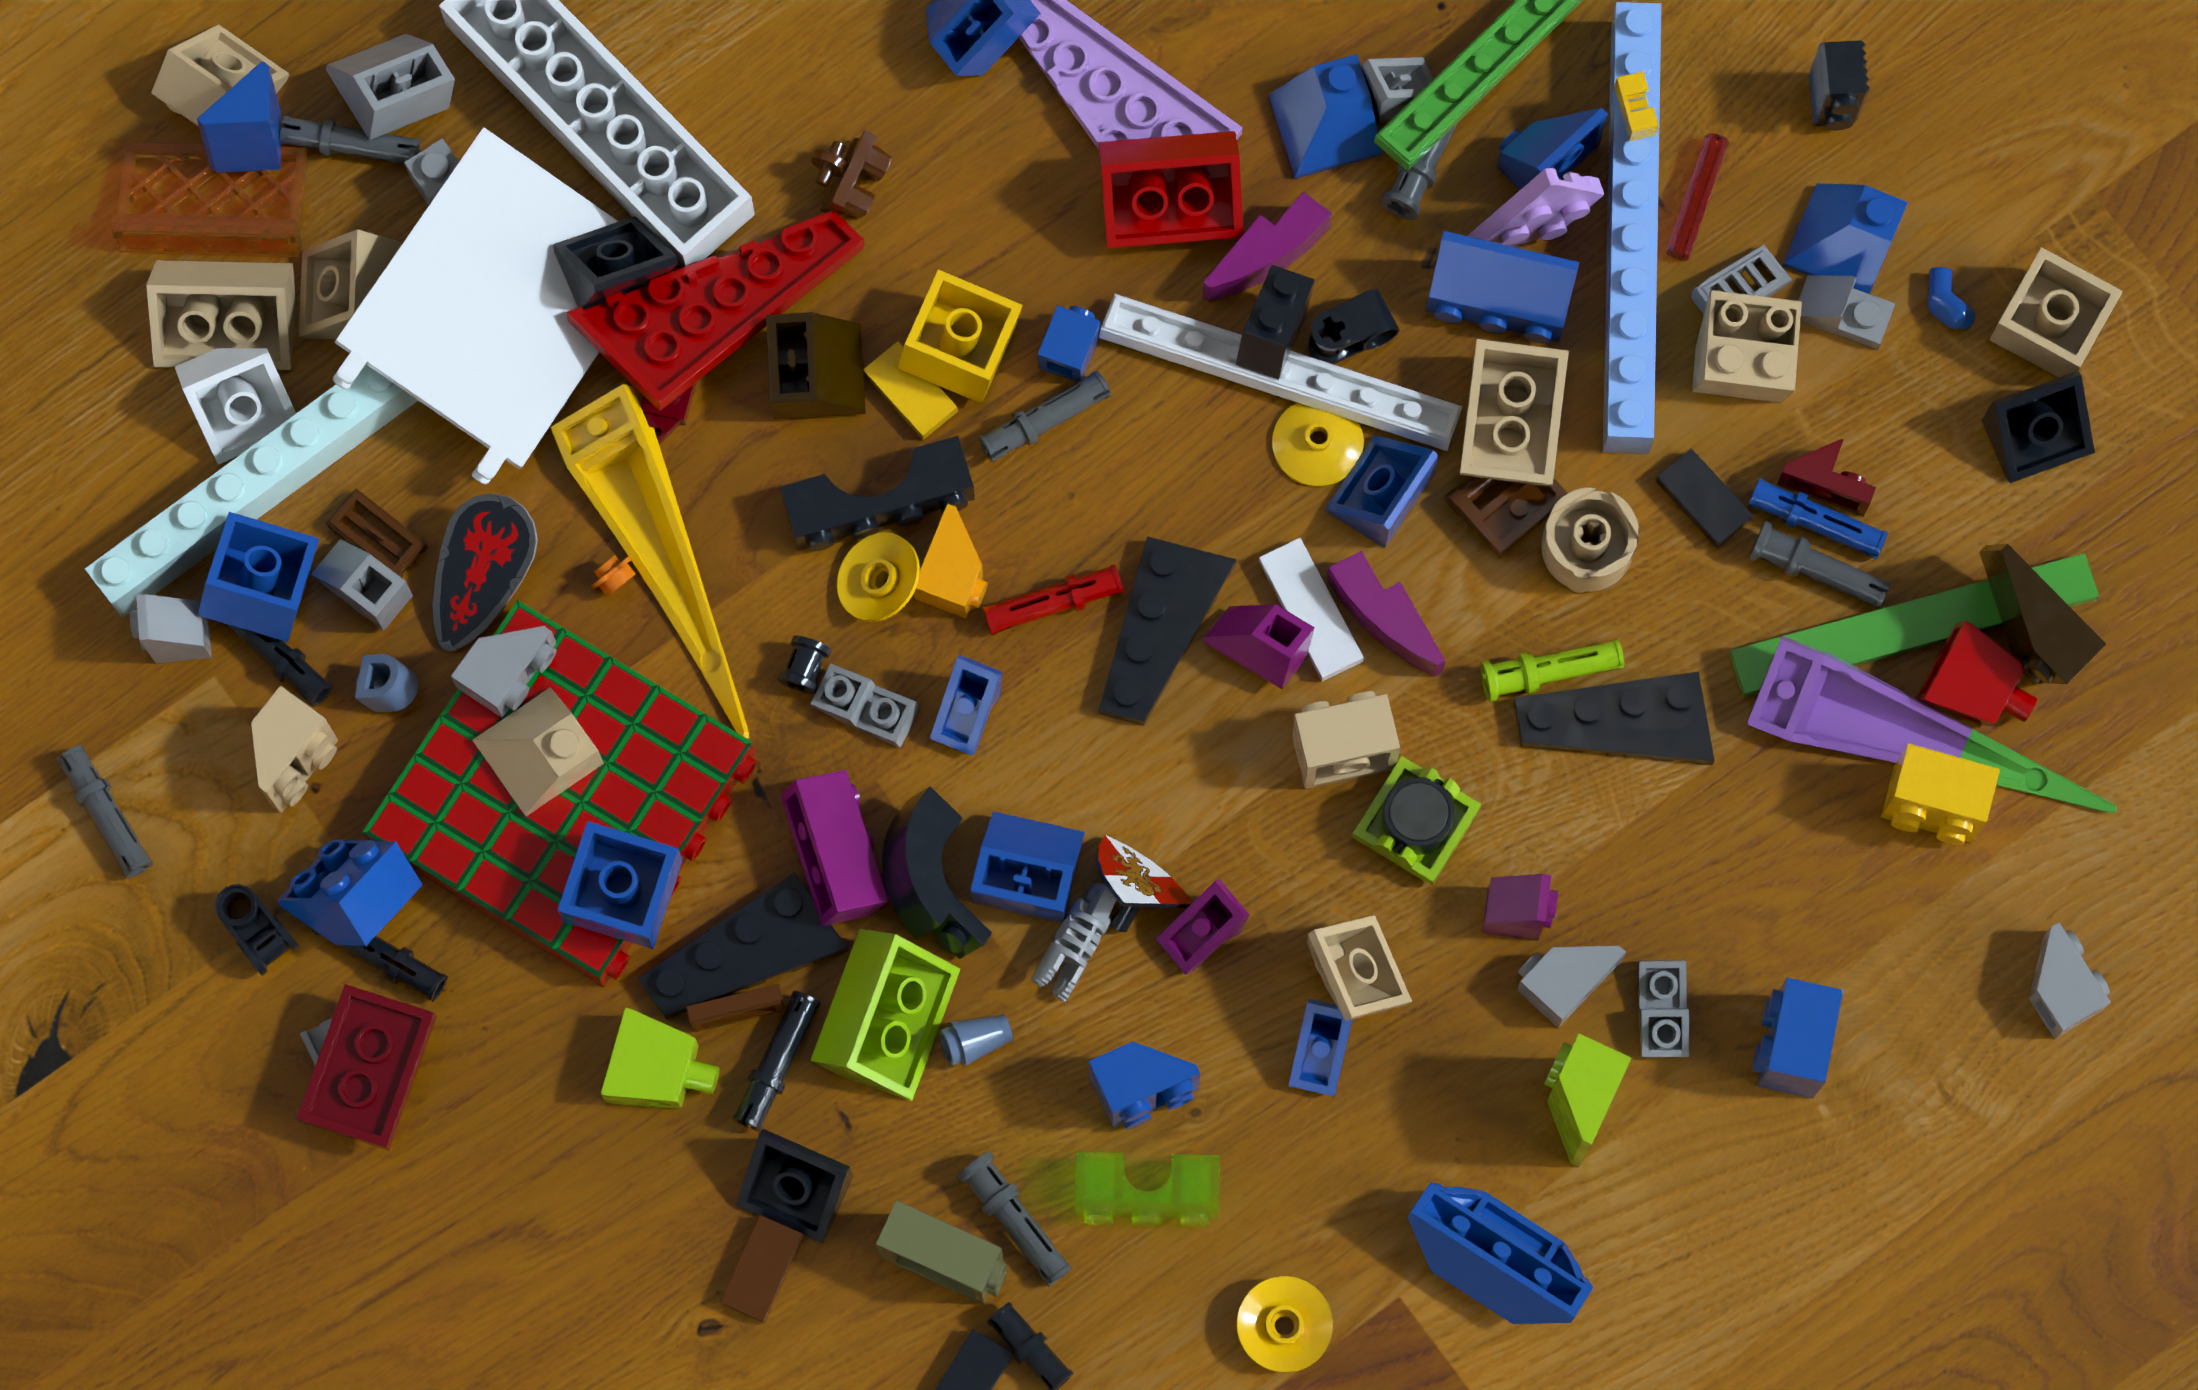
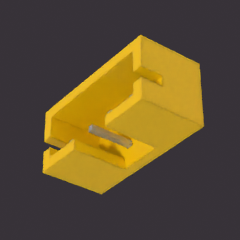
M1644 71L1617 77L1615 91L1629 142L1656 136L1659 125L1654 107L1649 108L1645 92H1649Z

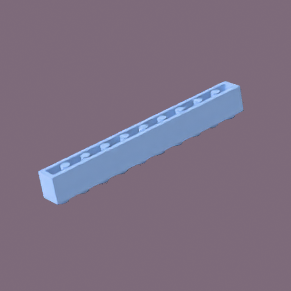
M1616 2L1611 20L1603 452L1649 454L1654 440L1659 127L1656 136L1629 142L1615 91V83L1617 77L1644 71L1649 92H1645L1649 108L1654 107L1659 125L1661 3Z

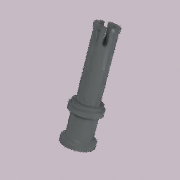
M1456 125L1408 171L1398 165L1397 172L1399 175L1390 192H1385L1380 200L1381 205L1388 212L1405 220H1415L1420 212L1418 205L1426 189L1432 188L1436 181L1434 169Z
M1764 521L1748 559L1756 561L1760 558L1784 569V575L1797 577L1799 573L1866 602L1876 609L1881 607L1886 597L1885 592L1889 590L1890 581L1882 580L1810 548L1811 543L1808 542V539L1800 537L1798 540L1772 529V523Z
M988 1151L964 1168L956 1178L960 1183L966 1182L983 1204L982 1212L985 1215L988 1214L989 1217L995 1216L1028 1261L1038 1271L1045 1284L1050 1287L1072 1270V1267L1057 1251L1051 1240L1024 1208V1205L1017 1198L1020 1195L1018 1192L1019 1188L1015 1183L1009 1184L993 1164V1154Z

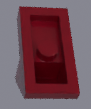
M1844 439L1832 442L1786 463L1777 483L1780 487L1797 493L1801 491L1808 494V497L1863 517L1876 487L1867 484V480L1856 473L1843 471L1839 474L1833 472Z

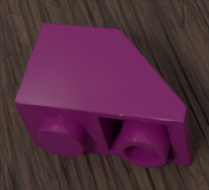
M1277 604L1229 606L1205 636L1204 643L1280 689H1283L1305 661L1315 627Z
M1534 874L1491 877L1487 890L1482 933L1539 940L1543 927L1551 928L1552 919L1555 918L1558 890L1550 889L1551 875Z

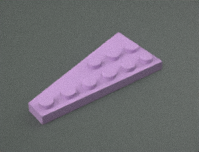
M1030 0L1041 14L1020 35L1019 39L1098 150V142L1228 131H1235L1236 139L1238 140L1242 135L1243 127L1067 0Z

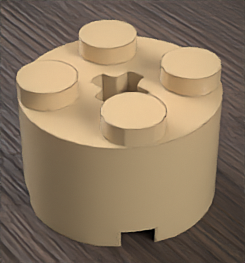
M1586 487L1569 492L1558 500L1547 519L1541 542L1543 560L1553 577L1575 593L1599 591L1612 586L1625 575L1632 562L1638 543V521L1629 504L1612 492L1609 494L1595 490L1596 488ZM1583 534H1585L1589 540L1597 537V545H1592L1590 542L1584 543L1581 540Z

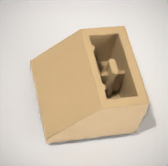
M1711 290L1695 348L1692 392L1782 403L1795 391L1802 301Z
M280 686L253 719L251 727L258 786L272 807L282 813L287 805L292 807L303 797L308 788L306 781L316 768L322 770L333 759L337 751V747L334 745L338 742V738L322 715Z

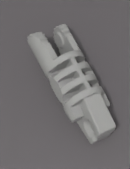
M1092 883L1083 898L1076 899L1067 913L1068 917L1064 919L1054 936V942L1050 943L1031 977L1034 983L1040 987L1051 981L1062 962H1065L1055 985L1052 987V995L1062 1002L1069 998L1088 964L1087 961L1092 957L1100 943V937L1105 934L1111 919L1109 915L1117 899L1110 892L1107 885Z

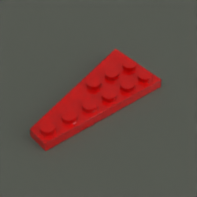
M832 210L783 229L781 235L758 244L753 240L740 245L739 251L724 257L717 258L714 255L650 280L648 286L625 295L620 291L605 297L606 302L583 310L581 306L568 311L567 320L649 402L661 411L767 326L766 315L784 313L863 250L864 239Z

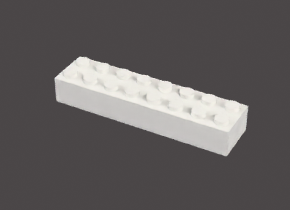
M444 0L439 5L445 25L632 217L638 218L677 256V264L681 268L704 260L755 215L752 197L559 0Z

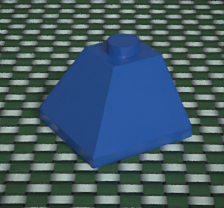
M1357 54L1313 66L1269 94L1268 98L1294 179L1381 155V148L1374 143L1378 131L1371 95Z
M1602 108L1533 122L1522 133L1516 129L1499 146L1501 152L1497 168L1519 190L1546 168L1555 169L1558 179L1563 180L1564 174L1572 172L1600 146L1608 113Z
M1817 183L1782 266L1807 276H1854L1856 281L1853 288L1870 294L1908 202L1867 185Z

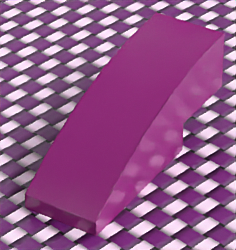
M1302 192L1275 225L1262 215H1259L1203 282V298L1212 302L1256 286L1265 281L1271 265L1283 269L1287 268L1311 249L1330 229L1332 213Z
M1362 551L1328 568V583L1345 608L1368 633L1385 648L1410 665L1434 677L1443 673L1445 659L1401 582L1383 590Z

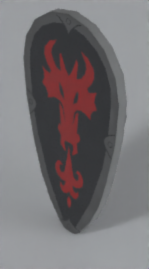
M495 493L474 496L460 505L449 521L440 550L432 603L437 640L441 648L451 652L461 649L473 642L491 626L521 585L535 558L538 543L535 522L526 508L511 497Z

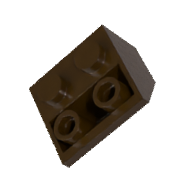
M814 312L766 315L770 400L774 420L866 414L860 323Z

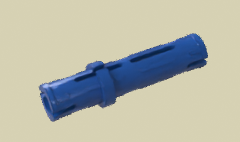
M1759 478L1748 506H1753L1786 520V526L1794 528L1795 525L1801 526L1832 541L1839 542L1872 556L1874 559L1878 558L1888 535L1887 531L1879 530L1843 513L1807 499L1808 494L1799 491L1796 495Z

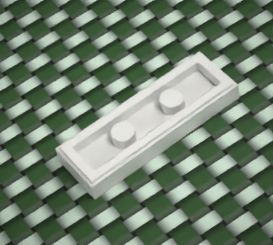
M1301 538L1259 557V563L1283 609L1315 627L1307 655L1321 681L1327 680L1363 662L1364 657Z

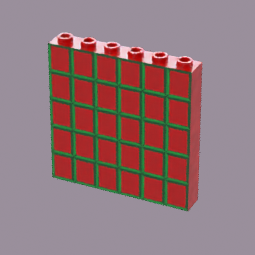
M517 600L494 635L545 626L552 631L556 640L554 646L556 654L552 662L542 673L536 671L527 683L529 692L517 709L551 687L572 712L596 746L604 764L528 816H525L473 742L474 738L514 711L509 708L504 717L501 718L457 689L362 833L367 840L396 841L414 871L604 987L610 977L616 980L625 970L630 960V955L626 953L632 943L564 923L557 911L587 821L679 849L683 859L682 868L687 859L693 862L701 853L707 841L703 834L712 820L719 823L727 813L732 803V799L728 796L736 783L739 781L744 784L751 776L757 765V760L753 758L756 751L752 741ZM679 875L677 877L672 895L675 893L676 889L678 888L681 882V877Z

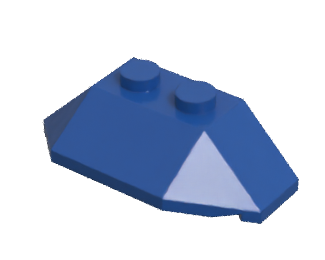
M1430 1182L1407 1217L1431 1272L1512 1324L1571 1323L1594 1288L1589 1279L1584 1278L1578 1262L1565 1242L1483 1190L1443 1187L1441 1184Z

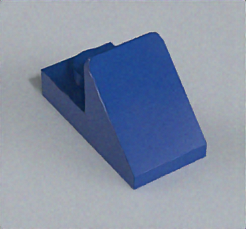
M958 655L930 739L973 756L978 749L991 708L1000 697L1003 672Z
M1308 998L1288 1086L1335 1097L1352 1019L1345 1021L1335 1004Z

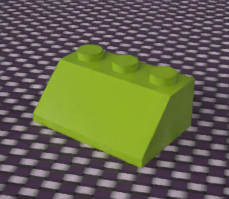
M859 929L810 1061L843 1078L913 1101L961 969L897 934Z
M1578 1033L1573 1046L1563 1042L1544 1085L1552 1088L1547 1103L1569 1161L1577 1167H1580L1588 1153L1632 1059Z

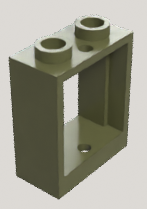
M896 1200L876 1242L881 1258L981 1304L985 1303L988 1294L997 1297L1008 1273L1001 1247Z

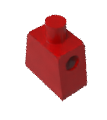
M1968 621L1955 624L1916 699L1934 709L1984 726L1994 725L2002 711L2025 722L2037 702V697L2016 687L2025 666Z

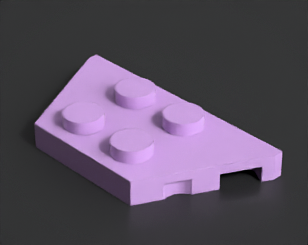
M1546 168L1472 231L1468 237L1512 247L1538 239L1551 240L1560 237L1567 232L1566 227L1571 222L1589 214V207L1604 196L1600 180L1591 176H1579V174L1572 172L1564 174V180H1559L1555 169Z

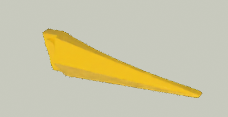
M622 384L550 428L567 469L597 509L627 555L631 557V561L702 672L733 728L738 734L749 738V730L654 427H649L633 387Z

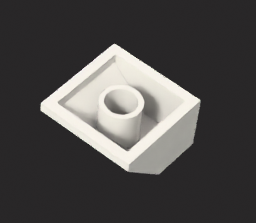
M217 348L175 366L182 389L218 465L239 456L296 414L267 348Z

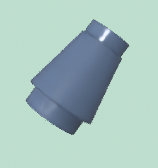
M1004 1014L996 1017L990 1016L949 1022L948 1028L939 1031L941 1047L950 1066L961 1064L965 1067L1003 1046L1004 1043L1013 1040L1010 1024Z

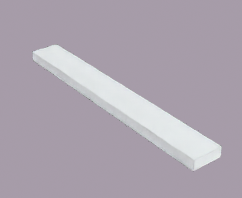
M1118 294L1113 296L1100 329L1099 338L1448 451L1461 414L1462 406L1293 351L1290 352L1281 376L1277 380L1236 365L1241 334Z

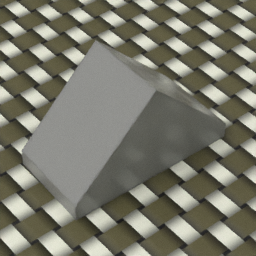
M1423 57L1368 59L1362 64V71L1371 95L1374 116L1378 125L1392 120L1434 80Z

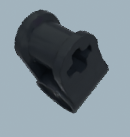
M1373 289L1363 292L1348 302L1316 316L1312 323L1308 348L1313 358L1330 364H1337L1365 350L1374 349L1386 344L1396 337L1400 330L1380 291ZM1326 333H1327L1328 336H1329V337L1322 338L1323 334H1326ZM1339 337L1337 342H1333L1332 339Z
M234 884L224 888L218 894L215 902L218 917L238 941L236 944L261 976L268 972V965L289 949L295 951L299 948V945L277 917L271 915L250 888L241 884ZM240 898L251 901V909L246 917L237 920L229 918L228 909L233 901Z

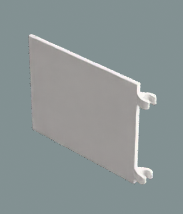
M483 127L334 342L350 354L334 375L333 382L343 389H348L366 364L489 449L472 473V477L483 485L488 484L504 460L520 470L599 353L567 320V312L578 308L556 258L553 244L619 221Z

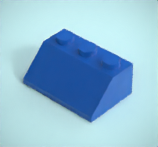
M1444 231L1426 311L1434 313L1437 319L1449 323H1459L1461 320L1478 323L1481 329L1492 333H1505L1506 330L1524 334V338L1535 343L1548 344L1551 341L1560 342L1579 262Z

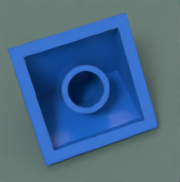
M262 61L197 118L210 168L217 173L281 169L280 131L282 114L269 65Z
M1374 435L1325 509L1337 519L1386 548L1434 476L1438 454L1431 449Z

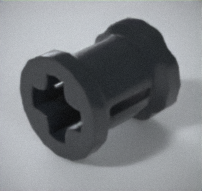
M794 635L790 643L794 647L785 672H780L778 675V682L793 690L806 694H816L818 689L815 683L823 659L829 658L832 650L819 641Z

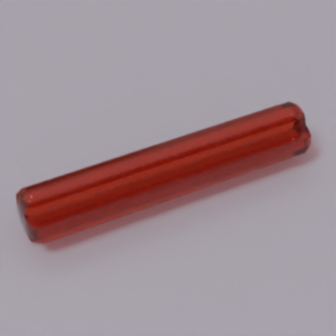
M1708 133L1705 136L1666 249V254L1671 258L1680 261H1687L1690 258L1729 145L1728 139L1715 133Z

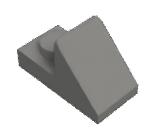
M1808 275L1798 300L1802 301L1800 322L1878 350L1896 303L1854 289L1856 281L1854 276Z

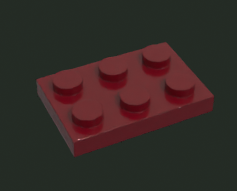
M345 984L296 1119L299 1122L389 1151L437 1015L434 1012Z

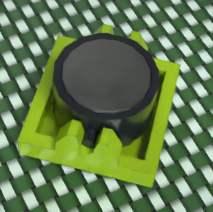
M1401 756L1353 832L1352 838L1433 886L1481 809L1482 804L1461 792L1460 787L1454 780L1450 778L1442 779L1434 768H1421Z

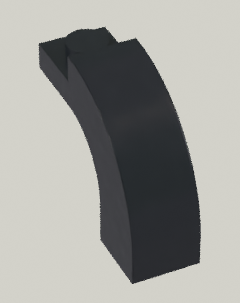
M929 786L907 800L892 820L886 833L882 851L883 878L894 911L909 933L917 940L931 932L938 938L940 945L944 949L952 952L958 959H961L982 947L992 932L955 897L945 880L942 869L943 848L947 839L963 818Z

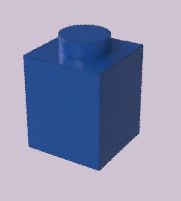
M1057 305L1038 352V369L1074 382L1083 380L1099 340L1100 320L1094 319L1095 315L1082 307L1070 306L1067 309Z

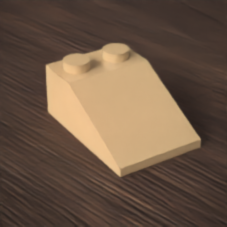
M1477 339L1473 356L1460 475L1552 487L1568 350Z

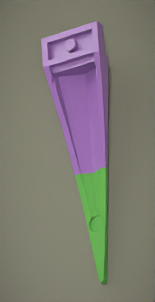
M1784 636L1780 639L1747 722V725L1791 742L1895 763L1909 743L1999 768L2000 773L1996 784L1998 786L2109 813L2117 812L2116 806L2108 800L1839 657Z

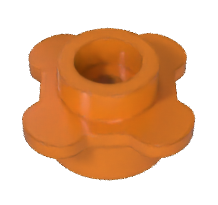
M616 555L611 557L594 571L598 580L591 587L595 589L599 586L603 593L609 596L636 574L628 564L632 560L631 557L628 556L621 562Z

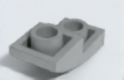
M831 663L810 704L813 708L898 748H901L921 708L916 701L878 687L871 679Z
M1638 960L1637 983L1641 1057H1689L1686 961Z

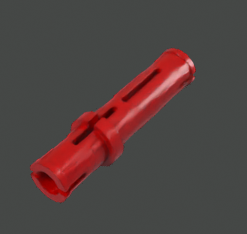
M1113 564L1110 567L1077 578L1074 574L1065 576L1066 581L988 607L984 606L983 611L991 635H996L998 632L1074 607L1077 612L1085 609V604L1117 593H1124L1116 565Z

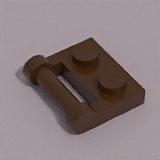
M1474 477L1461 489L1457 487L1452 489L1444 496V499L1449 507L1458 516L1462 517L1500 558L1549 517L1558 500L1568 494L1554 478L1552 487L1514 482L1481 510L1472 502L1498 480Z

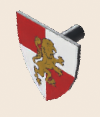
M1107 835L1104 836L1097 848L1096 863L1101 878L1120 903L1111 921V926L1119 932H1127L1140 907L1188 908L1193 903L1178 883L1153 861L1133 848Z

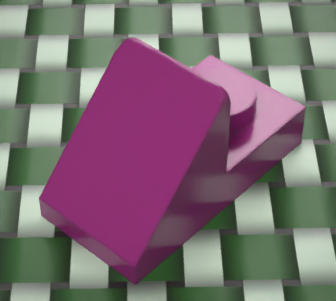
M1218 879L1175 919L1156 940L1186 975L1200 966L1223 942L1239 935L1246 924L1249 914L1222 881Z

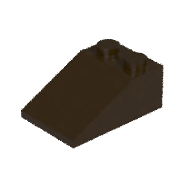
M2009 544L1985 545L1979 553L2011 651L2025 666L2023 674L2034 683H2038L2041 680L2047 684H2068L2106 643Z

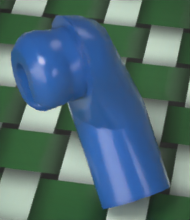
M1944 267L1930 269L1928 288L1929 312L1951 329L1966 330L1970 328L1975 320V312L1972 307L1966 305L1965 302L1951 292L1953 271Z

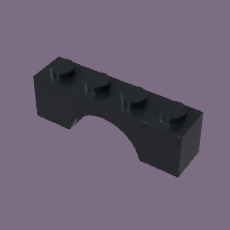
M959 436L914 448L912 463L905 478L895 488L878 496L860 497L848 494L835 486L825 474L780 487L797 549L808 548L810 552L827 549L835 544L834 540L850 535L854 539L865 538L879 532V527L897 522L898 526L917 523L924 518L923 514L940 509L944 513L947 504L955 506L959 511L968 506V501L975 500L974 485Z

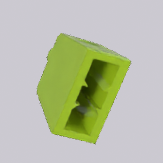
M625 1008L601 1096L605 1102L611 1104L681 1109L687 1088L708 1094L714 1093L720 1067L695 1061L699 1047L696 1038L633 1009Z

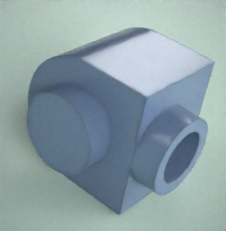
M363 655L360 674L356 680L355 699L374 712L399 711L407 707L413 701L418 691V678L416 674L390 655Z

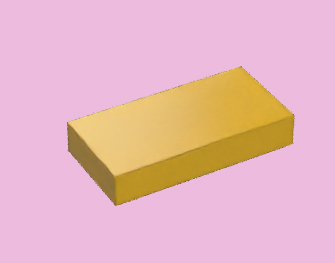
M897 341L865 367L863 373L921 439L924 440L958 412V407L938 385L897 368L903 351V346Z

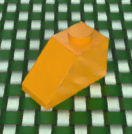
M947 504L920 569L914 598L920 602L967 618L971 606L980 607L988 582L982 580V563L957 508Z

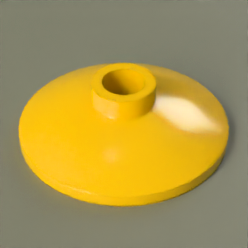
M1301 403L1292 405L1280 416L1272 436L1273 454L1280 469L1290 479L1309 487H1328L1343 481L1363 453L1364 436L1359 422ZM1321 431L1327 436V441L1323 444H1315L1311 441L1310 435L1313 432Z
M888 532L869 535L855 544L845 556L837 577V593L844 609L855 618L867 622L882 621L898 613L909 602L918 584L920 566L915 549L901 536Z
M1279 1276L1259 1283L1245 1296L1237 1316V1333L1244 1351L1261 1367L1279 1373L1297 1372L1314 1364L1326 1351L1333 1332L1332 1313L1325 1297L1312 1284L1296 1277ZM1281 1318H1287L1293 1323L1294 1329L1288 1335H1281L1275 1329V1323Z

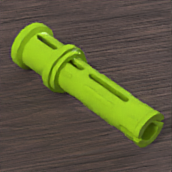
M1615 639L1611 642L1570 649L1539 657H1534L1533 654L1524 652L1519 653L1518 659L1491 664L1488 660L1481 661L1480 674L1485 696L1488 702L1497 701L1500 695L1519 691L1533 694L1536 690H1539L1542 684L1578 678L1613 669H1624L1625 663L1621 644L1618 639Z

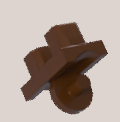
M866 130L863 131L860 138L852 140L844 159L841 156L846 146L838 141H833L829 152L823 150L814 151L811 162L820 169L815 182L827 187L832 176H835L820 209L824 213L832 210L836 213L841 211L860 219L867 214L875 194L855 184L858 176L862 173L878 182L883 178L892 161L890 155L873 145L877 136Z

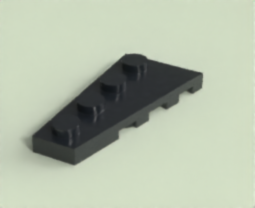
M1147 536L1101 700L1100 715L1142 726L1145 725L1172 678L1173 672L1182 656L1192 643L1206 614L1209 613L1215 603L1222 586L1235 568L1237 559Z
M1699 671L1515 697L1514 699L1521 747L1580 753L1582 751H1593L1621 757L1634 755L1654 757L1653 760L1672 762L1675 759L1695 761L1696 764L1713 765L1715 762Z
M794 872L638 979L665 1019H669L687 1012L686 1006L723 998L725 995L746 987L748 989L765 983V980L789 971L795 972L811 966L810 964L848 952V948L832 925L821 926L813 898Z

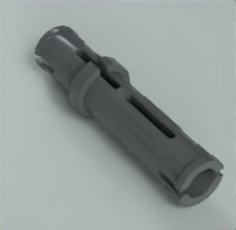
M285 115L282 121L285 128L281 127L280 131L281 145L288 144L317 149L321 155L330 156L332 152L404 164V162L420 152V138L384 134L369 140L362 129L338 126L335 120L325 119L324 123Z
M1095 371L1083 378V380L1047 398L1033 408L1031 407L1024 412L1020 409L1012 413V419L978 436V441L981 443L980 446L992 463L1026 443L1031 446L1038 442V436L1078 415L1092 405L1111 397L1109 386L1101 373Z
M78 745L62 753L63 756H59L56 761L76 792L75 800L79 806L84 805L92 817L96 827L119 862L126 878L136 877L148 870L147 868L153 865L152 860L141 846L137 836L110 793L112 788L106 778H101L84 747Z

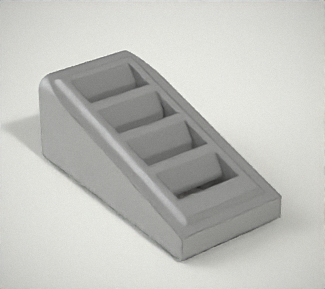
M1762 245L1694 288L1691 299L1704 314L1709 292L1711 290H1720L1734 293L1728 286V283L1732 280L1743 294L1771 297L1791 283L1792 279L1766 246ZM1761 261L1775 279L1767 283L1754 265ZM1747 271L1760 289L1754 292L1741 274Z

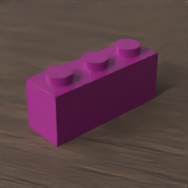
M842 770L795 780L780 795L821 926L872 916L889 901L888 894L885 888L883 873L878 870L873 854L874 841L872 834L864 826L859 811V793L856 787L850 783L847 771Z

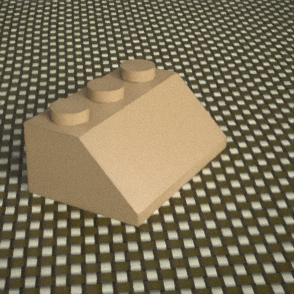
M156 260L146 284L154 367H175L217 348H267L276 370H291L296 312L293 263Z

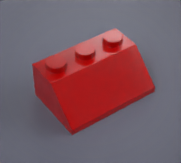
M1235 131L1098 142L1107 248L1241 238L1243 236L1240 155Z

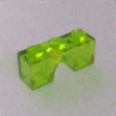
M1076 1152L1075 1216H1084V1223L1095 1225L1112 1224L1113 1217H1132V1224L1141 1226L1160 1225L1161 1218H1180L1181 1226H1209V1219H1218L1220 1155L1172 1154L1171 1175L1167 1183L1158 1190L1146 1192L1134 1188L1126 1179L1124 1173V1153Z

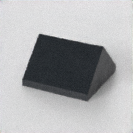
M635 216L553 244L554 253L578 308L582 306L583 310L606 302L605 297L620 291L625 295L648 286L650 280L670 273L677 265V256Z
M2078 371L1995 400L1991 403L1982 419L1983 426L2009 483L2095 453L2082 375Z
M762 1129L759 1133L736 1206L764 1216L796 1230L804 1236L823 1243L850 1186L853 1174L848 1165Z

